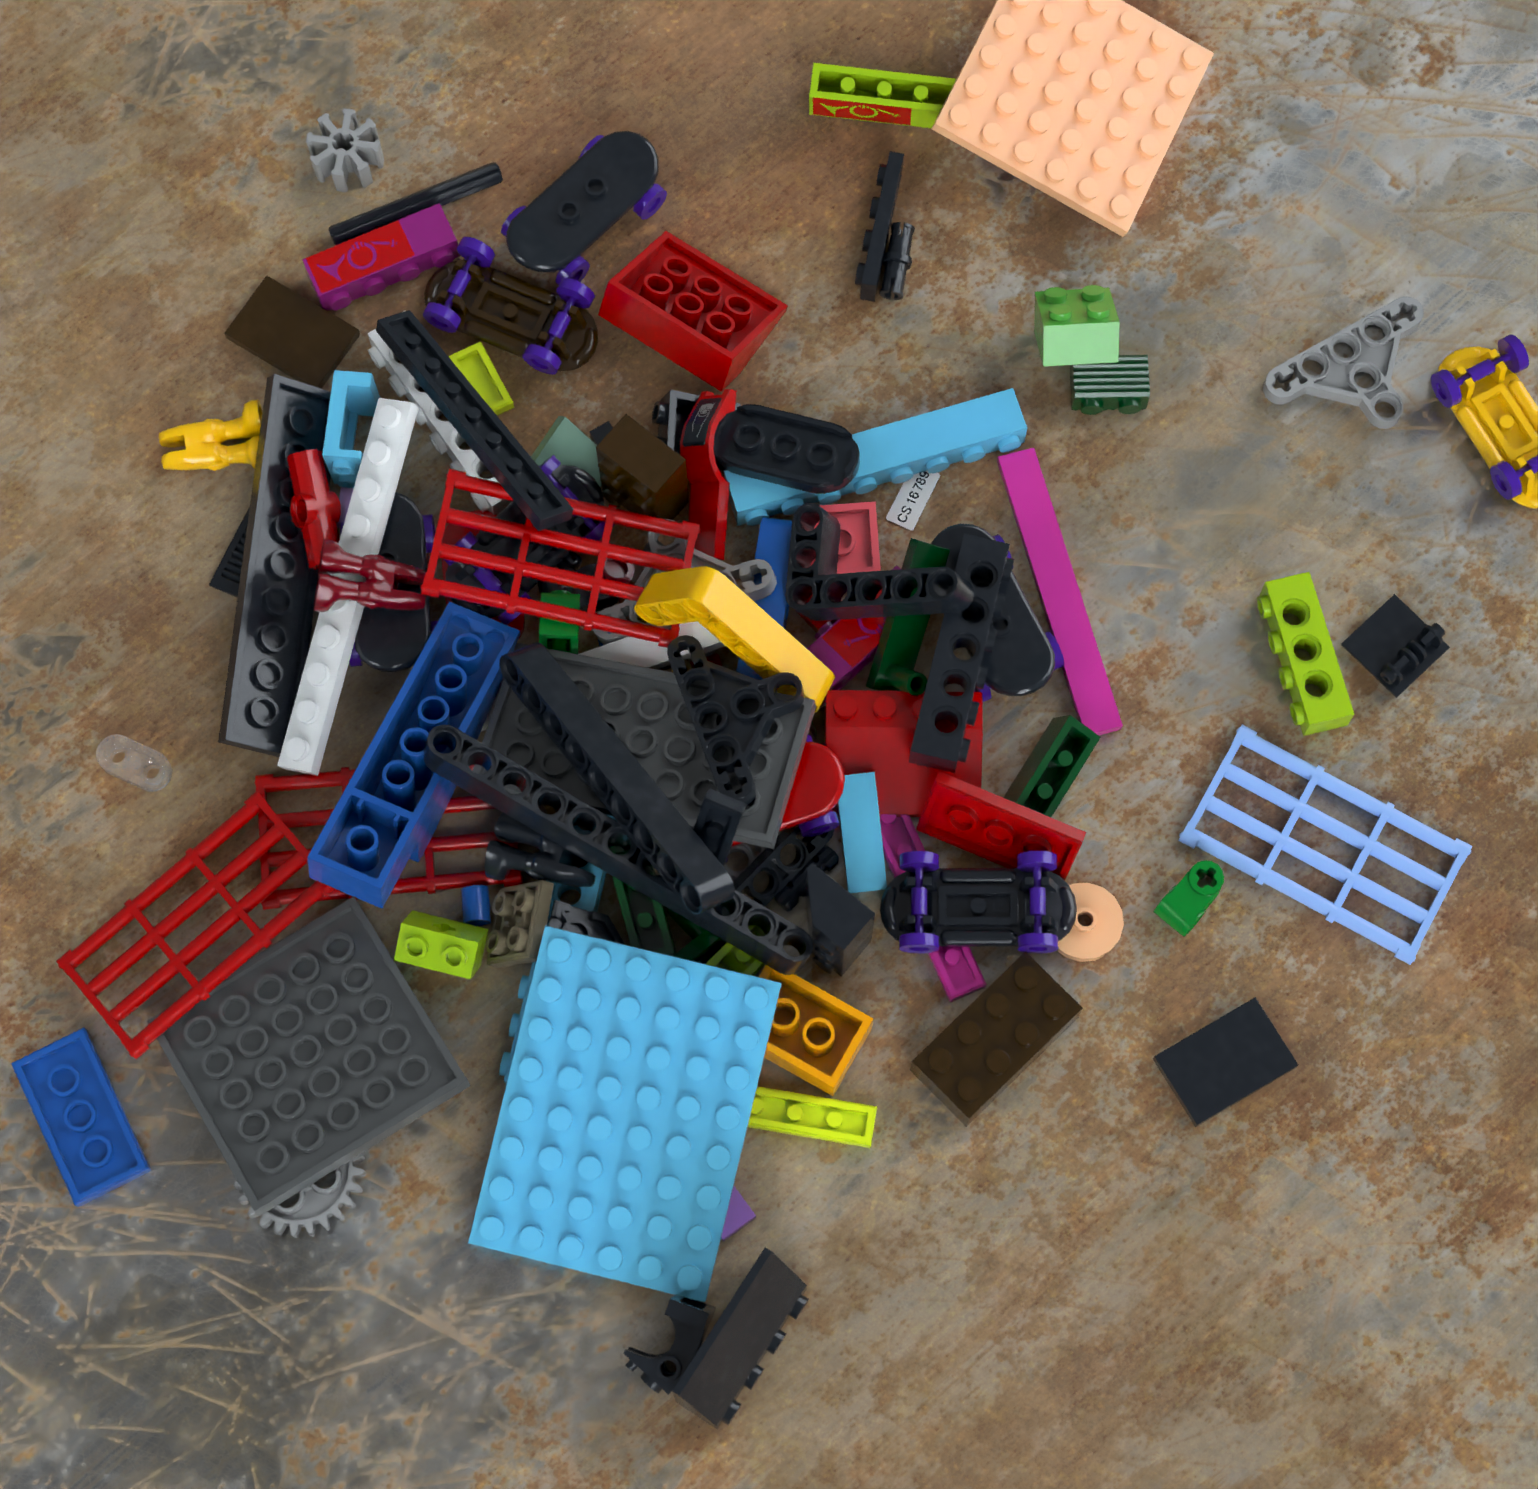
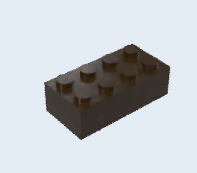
M1025 951L912 1060L910 1071L967 1127L1078 1019L1083 1007Z

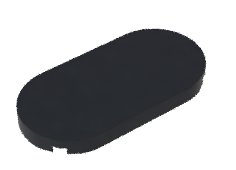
M745 404L738 406L734 412L727 413L719 422L714 435L713 450L715 459L726 470L738 475L810 493L826 494L844 488L854 479L860 465L858 445L844 427L831 422L761 405Z

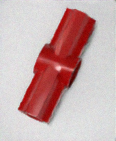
M311 449L287 456L295 494L290 503V513L295 526L302 528L309 567L319 569L323 540L328 539L339 543L337 523L341 516V505L336 493L329 490L322 452L318 451V449Z

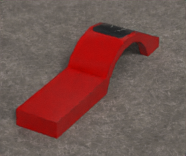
M725 389L721 395H714L713 392L709 391L701 392L684 424L680 440L681 456L686 459L687 478L691 482L688 522L700 524V533L698 534L694 549L718 560H724L730 483L721 475L716 465L713 450L714 435L723 417L727 413L735 411L737 391L733 389Z

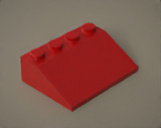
M665 231L608 281L598 315L722 392L742 372L785 314L788 305L668 231Z
M829 690L826 694L825 746L838 756L843 766L844 775L875 772L880 817L881 814L896 815V817H901V815L921 817L939 771L981 788L982 692H974L972 701L980 703L975 725H966L963 738L971 740L966 762L958 761L955 773L909 763L910 750L925 691L921 695L914 696L904 691ZM947 692V693H948L949 695H951V696H960V695H962L964 692ZM941 720L935 724L936 728L943 733H950L956 729L955 725L948 720ZM837 803V805L830 811V812H836L837 816H839L838 803Z

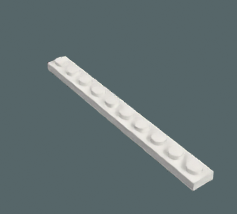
M378 398L338 543L348 553L361 557L379 554L419 408L412 402ZM330 574L355 582L366 581L365 578L355 574ZM336 601L327 612H319L277 766L283 769L316 776L319 774L364 606L356 601Z

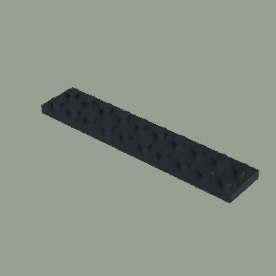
M277 374L267 377L218 743L280 757L309 652L314 598L319 569L309 567L302 528L295 526L291 518L290 503L295 494L287 456L311 449H318L323 454L331 392ZM323 458L328 486L330 488L331 475Z

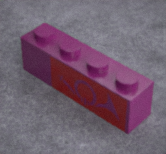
M440 203L311 255L302 259L321 307L329 311L331 309H343L353 300L365 295H377L384 291L387 286L399 281H411L418 277L421 272L433 267L441 268L453 262L455 258L460 257V254L457 251V239Z
M896 565L892 570H900V568ZM882 590L878 592L876 599L880 596ZM886 617L837 620L834 624L829 621L818 630L814 636L816 640L807 649L834 673L835 679L829 690L843 689L874 660ZM826 696L819 710L826 704Z

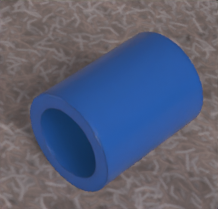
M484 885L463 887L461 889L463 923L474 926L490 924L489 887Z

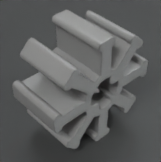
M345 108L342 110L344 116L342 128L337 129L331 122L329 114L325 113L318 118L322 136L313 135L312 132H309L306 138L315 176L323 183L326 177L332 175L336 191L348 192L347 180L349 173L354 172L360 179L362 187L365 188L373 183L369 165L378 166L379 169L383 168L384 156L375 123L370 118H367L366 123L359 127L355 110Z

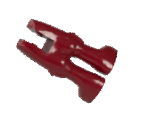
M324 539L313 611L327 612L336 601L341 600L356 601L370 609H423L426 603L424 595L397 590L398 583L422 585L427 571L409 564L386 559L380 554L364 555L363 557L344 551L337 542ZM328 574H355L365 578L366 581L355 582Z

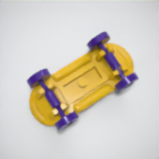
M1510 334L1498 341L1499 353L1496 349L1491 350L1478 346L1464 347L1453 351L1442 361L1438 372L1431 375V385L1436 397L1443 406L1451 408L1490 468L1491 479L1500 495L1507 500L1512 499L1521 506L1538 509V406L1516 375V373L1529 366V357L1524 345L1515 335Z

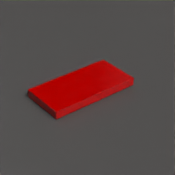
M940 771L937 774L916 827L917 831L1006 868H1017V855L1022 852H1053L1057 854V869L1051 872L1060 876L1064 881L1086 835L1085 831Z

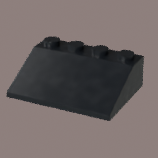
M766 1247L672 1390L675 1401L716 1429H718L722 1422L727 1425L731 1423L742 1405L736 1401L745 1386L750 1390L754 1387L764 1371V1368L759 1366L762 1358L767 1351L773 1355L775 1354L786 1336V1333L781 1330L789 1316L796 1320L809 1300L803 1295L807 1285Z

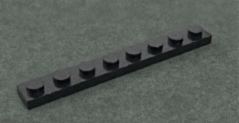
M407 310L378 319L376 332L534 527L541 531L571 520L573 507L414 314Z

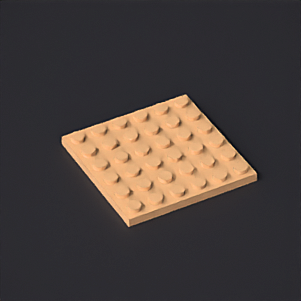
M996 0L931 129L1124 237L1134 221L1214 53L1122 0Z

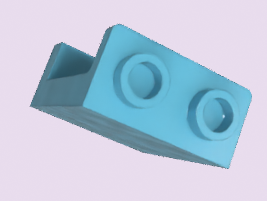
M334 370L322 456L334 484H338L340 487L354 488L363 456L361 451L354 450L358 415L374 416L378 398H380L372 373Z

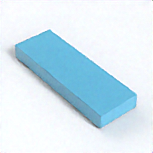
M875 772L844 775V789L838 801L847 891L849 893L885 890L887 880Z

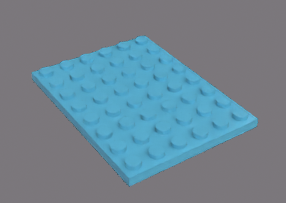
M545 926L468 1243L705 1302L782 983Z

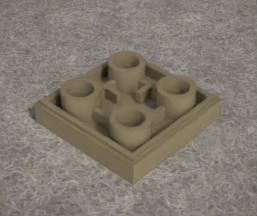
M539 880L499 890L492 906L493 913L495 914L493 928L486 940V950L488 952L487 965L502 968L537 961L544 928L548 922L554 883Z

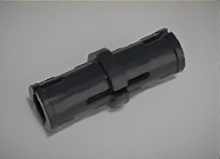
M894 222L891 225L888 252L884 254L882 261L885 271L882 288L880 289V296L886 299H891V293H894V300L903 299L906 272L911 268L912 258L909 254L915 227L909 223L904 222L903 232L900 229L901 222Z

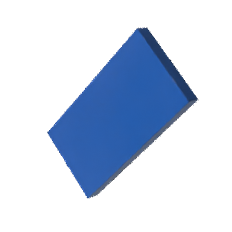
M85 1027L11 1063L75 1206L80 1207L152 1171Z

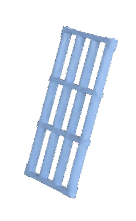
M1242 724L1236 730L1237 734L1231 743L1232 745L1191 820L1188 821L1184 831L1179 834L1180 838L1178 841L1193 849L1196 846L1255 878V882L1261 886L1264 883L1326 916L1325 920L1330 923L1335 921L1395 953L1394 957L1411 965L1415 961L1416 954L1421 947L1420 944L1461 865L1465 862L1467 856L1470 855L1472 846L1458 838L1453 840L1395 809L1394 804L1390 802L1385 804L1325 772L1324 767L1320 765L1315 767L1256 735V731ZM1240 745L1309 780L1300 799L1231 764ZM1224 777L1292 813L1282 832L1214 797L1213 795L1222 778ZM1318 785L1377 816L1378 820L1369 837L1306 804L1315 786ZM1207 810L1273 845L1274 847L1265 864L1262 865L1195 829L1204 811ZM1298 818L1360 849L1361 852L1352 869L1289 837ZM1388 822L1454 857L1455 859L1446 877L1376 841L1385 823ZM1282 850L1344 883L1334 903L1271 870L1280 851ZM1368 855L1437 890L1438 892L1429 909L1426 910L1360 875L1359 872ZM1353 888L1421 924L1411 944L1342 908L1341 906L1350 889Z

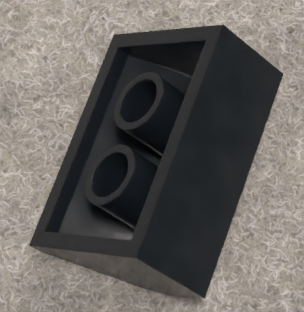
M811 863L807 868L805 899L809 935L813 940L812 953L815 955L812 959L825 972L831 974L834 970L842 977L871 942L875 913Z

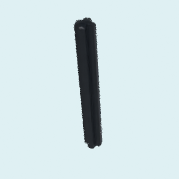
M491 162L329 227V234L336 246L438 203L443 206L499 184L503 181L501 170L496 162Z

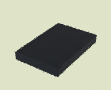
M1256 997L1153 1058L1195 1127L1298 1067L1297 1061Z

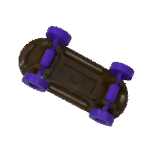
M463 237L457 247V251L464 260L458 258L456 261L442 266L432 275L424 291L426 308L422 315L428 323L449 333H454L457 330L517 355L540 372L553 375L557 371L578 369L586 364L595 353L598 344V330L593 317L586 310L590 308L595 294L589 287L577 280L563 278L556 290L557 294L490 267L495 257V252L478 239Z

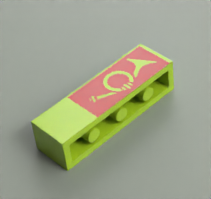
M813 63L809 93V115L932 128L956 79Z

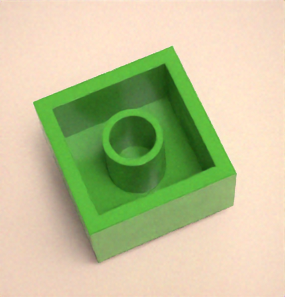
M1088 285L1082 289L1073 290L1051 287L1045 291L1035 292L1034 333L1043 367L1119 362L1120 321L1109 287L1103 288L1098 285Z

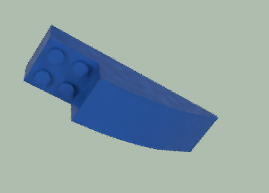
M449 601L307 857L309 877L383 909L408 860L420 862L457 786L426 766L423 753L428 734L436 726L450 725L472 738L478 739L503 679L499 665L502 655L514 651L520 636L519 630ZM434 746L440 753L448 754L452 752L448 746Z

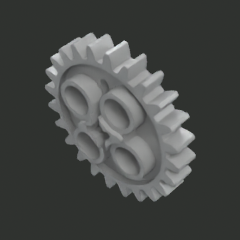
M361 1153L335 1169L336 1181L330 1188L321 1189L317 1186V1181L299 1192V1201L295 1206L283 1208L280 1203L262 1215L259 1225L266 1229L275 1221V1233L280 1236L286 1227L290 1226V1232L294 1238H298L301 1227H305L311 1237L315 1236V1224L318 1223L327 1231L331 1230L329 1221L331 1216H335L343 1221L345 1218L340 1208L343 1205L355 1208V1203L349 1198L350 1193L363 1192V1189L354 1180L366 1176V1172L363 1169L355 1167V1164L365 1160L364 1154ZM235 1181L233 1186L236 1189L242 1190L239 1183ZM245 1194L238 1198L242 1205L250 1204ZM251 1206L247 1214L251 1218H255L258 1215Z

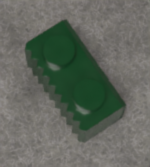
M1119 355V362L1070 365L1072 410H1081L1083 414L1094 415L1108 409H1118L1122 414H1134L1146 409L1150 398L1148 355Z

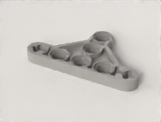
M1400 297L1276 366L1268 372L1263 384L1265 397L1270 402L1280 405L1289 403L1303 394L1359 406L1369 422L1377 428L1388 429L1397 424L1403 412V402L1391 385L1398 345L1402 338L1413 333L1418 328L1424 316V309L1421 303L1412 297ZM1400 310L1403 313L1411 312L1413 314L1410 321L1407 318H1402L1392 327L1391 322L1397 319ZM1376 325L1383 330L1384 338L1373 341L1366 336L1364 329L1367 326ZM1337 343L1349 344L1353 349V355L1349 358L1338 357L1333 350V346ZM1308 360L1317 361L1322 367V373L1317 376L1308 375L1304 372L1302 364ZM1294 372L1296 379L1288 384L1286 392L1282 388H1273L1276 379L1280 383H1284L1291 379ZM1359 372H1366L1373 377L1374 385L1369 388H1362L1356 384L1354 375ZM1379 402L1390 403L1395 409V415L1390 418H1383L1377 414L1375 405Z
M648 532V542L652 553L684 559L686 540L675 538L672 544L661 546L657 544L660 534ZM694 549L691 568L699 566L714 568L725 575L737 587L738 585L735 580L740 579L744 588L743 592L753 601L765 598L775 590L777 584L776 576L770 564L765 560L754 559L732 566ZM645 567L635 585L646 587L653 574L666 571ZM757 573L762 575V583L759 585H755L753 582L754 575ZM625 599L623 603L606 608L598 613L627 620L626 616L629 615L631 621L641 623L638 621L639 616L634 611L637 601ZM642 623V624H647V625L656 626V625H653V624H650V623ZM593 629L603 645L629 637L615 633L608 634L606 631Z

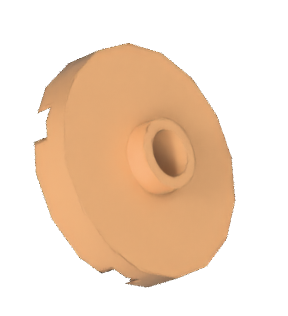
M1088 882L1071 884L1069 886L1075 896L1077 905L1076 920L1070 933L1058 942L1057 951L1064 957L1075 961H1096L1109 953L1119 942L1124 927L1123 912L1115 896L1105 888ZM1080 915H1087L1090 917L1092 924L1082 926L1077 918Z

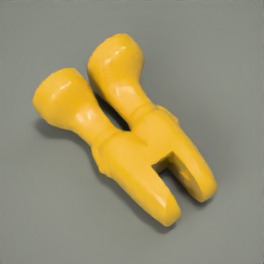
M259 399L246 402L242 415L239 418L229 421L207 419L202 422L184 424L160 432L158 438L161 446L169 448L185 446L186 448L185 450L164 454L161 457L163 468L166 470L209 469L216 471L226 468L230 464H250L255 469L263 412ZM251 438L241 444L230 446L221 444L231 439Z

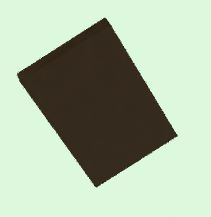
M269 276L264 278L224 333L226 339L290 377L321 389L360 336L359 329Z

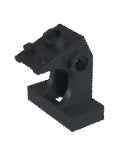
M676 1294L669 1300L665 1315L669 1316L673 1322L676 1332L670 1350L656 1355L629 1346L623 1353L630 1359L626 1363V1367L632 1372L639 1367L644 1372L640 1376L641 1379L652 1390L659 1393L663 1389L669 1395L700 1349L716 1307ZM666 1360L675 1363L676 1372L668 1370Z

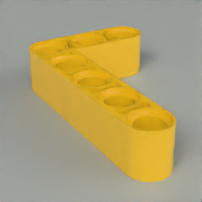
M699 566L655 573L651 576L634 606L635 613L641 619L656 626L698 621L763 679L778 673H793L802 682L805 698L815 701V712H818L835 679L834 673L725 575L714 568ZM782 685L777 691L794 696L797 689L792 685Z

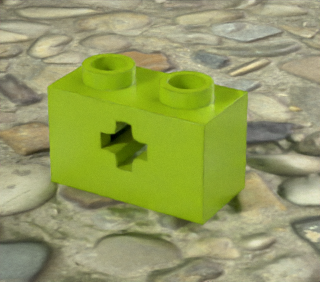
M412 910L401 923L394 961L471 980L481 967L488 929Z

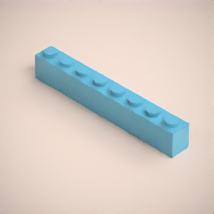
M1011 388L851 434L852 439L859 448V469L854 479L848 485L835 492L826 494L810 493L738 475L728 470L724 471V478L730 483L729 501L737 526L746 523L749 526H754L761 523L762 517L769 518L780 513L793 515L803 504L818 502L822 505L831 504L839 500L842 495L852 492L865 494L876 489L877 485L890 481L893 484L903 483L910 480L917 473L924 471L938 473L948 468L949 464L964 460L965 463H972L982 459L985 454L997 450H1000L1002 453L1013 451L1020 447L1022 443H1025L1027 425L1014 389Z

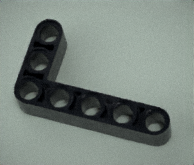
M815 503L803 504L793 516L785 596L790 607L810 620L825 621L955 613L965 610L973 601L974 588L971 583L949 567L837 574L841 531L838 519ZM954 584L951 592L946 595L948 588ZM918 587L916 593L911 597L912 591ZM880 590H882V593H881L880 596L876 599V595L878 594V592H879ZM847 592L846 597L841 601L843 595ZM812 595V598L807 603L808 598Z

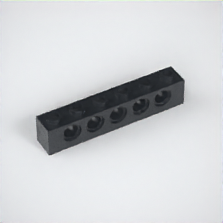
M964 533L955 572L971 583L974 588V597L969 607L965 610L955 613H944L910 750L909 763L955 773L957 762H966L971 740L963 737L966 725H975L980 703L972 700L975 688H984L988 666L981 665L984 652L992 653L997 630L990 629L993 616L1001 617L1006 594L999 593L1002 580L1009 582L1014 563L1013 558L1007 557L1010 546L1008 543ZM982 576L987 578L991 584L980 588L975 586L971 579ZM967 612H975L981 616L982 620L972 624L966 622L962 615ZM957 648H967L974 656L970 659L962 660L957 658L953 651ZM949 684H958L965 692L960 696H951L944 688ZM941 720H948L955 725L956 729L950 733H943L936 728L935 724Z

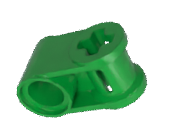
M1204 860L1197 862L1182 880L1165 895L1153 912L1185 937L1218 896L1224 884L1223 870L1213 861ZM1209 876L1212 879L1211 884H1207L1203 888L1197 885L1199 878L1203 879Z

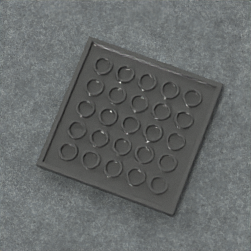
M355 897L348 899L250 958L209 993L211 996L206 1001L202 999L157 1038L258 1217L471 1086ZM161 1013L149 1019L147 1021L148 1024H150L154 1019H156Z

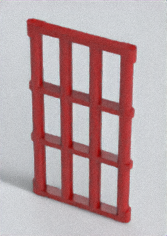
M449 468V471L446 473L445 493L428 569L425 573L424 582L420 587L422 595L439 598V595L487 605L507 610L506 613L509 614L519 612L583 626V630L587 631L596 629L656 642L658 646L668 648L672 640L679 636L680 624H674L670 626V629L597 614L595 610L599 593L638 601L645 587L602 578L606 558L666 572L691 568L694 547L700 533V524L684 520L682 523L616 509L617 506L609 504L607 507L564 497L573 507L572 515L605 522L601 541L548 529L538 531L528 518H526L525 524L450 508L454 489L513 501V499L499 482L468 476L466 472ZM446 523L521 539L518 559L442 543ZM613 524L687 540L684 559L611 544L609 541ZM529 542L598 556L594 576L525 561ZM438 558L514 574L510 594L434 578ZM522 576L591 591L587 611L519 597L518 593Z
M474 765L469 766L471 771H473ZM341 767L340 771L319 772L318 776L311 774L274 777V774L256 775V791L262 793L266 801L267 793L335 786H342L343 794L356 769L350 770V767ZM476 796L453 797L450 799L443 814L497 808ZM334 809L281 813L277 815L288 828L320 826L326 824ZM263 810L258 813L260 837L275 824ZM494 831L439 837L432 836L424 852L426 876L399 878L390 895L425 891L428 894H436V890L457 889L472 885L489 886L504 884V887H511L522 884L524 878L520 870H511L506 879L498 881L487 878L485 870L435 875V852L487 848L491 840L502 841L495 836ZM505 843L514 848L519 849L518 843ZM269 849L260 857L261 881L271 874V868L279 867L297 850L270 852ZM309 887L275 890L261 902L263 910L278 909L282 905L290 904ZM335 889L327 897L323 896L318 901L350 899L353 896Z
M258 791L246 799L244 806L193 849L191 847L187 849L185 856L133 900L129 898L119 912L73 951L69 949L56 960L59 968L63 969L122 1041L121 1043L128 1050L129 1055L136 1060L150 1049L149 1045L202 999L206 1001L211 996L209 993L263 947L268 948L272 944V939L321 897H327L335 890V888L316 881L261 929L248 915V913L308 863L307 857L310 853L271 809L272 807L264 799V795ZM263 810L275 825L214 875L203 860ZM286 837L296 848L297 852L237 902L225 887L282 838ZM197 866L208 879V882L154 927L142 912ZM219 893L231 908L176 954L164 939ZM136 918L147 933L87 984L76 968ZM242 920L254 935L198 981L187 965ZM158 945L169 961L109 1011L98 995ZM180 972L192 988L136 1036L131 1038L119 1023Z

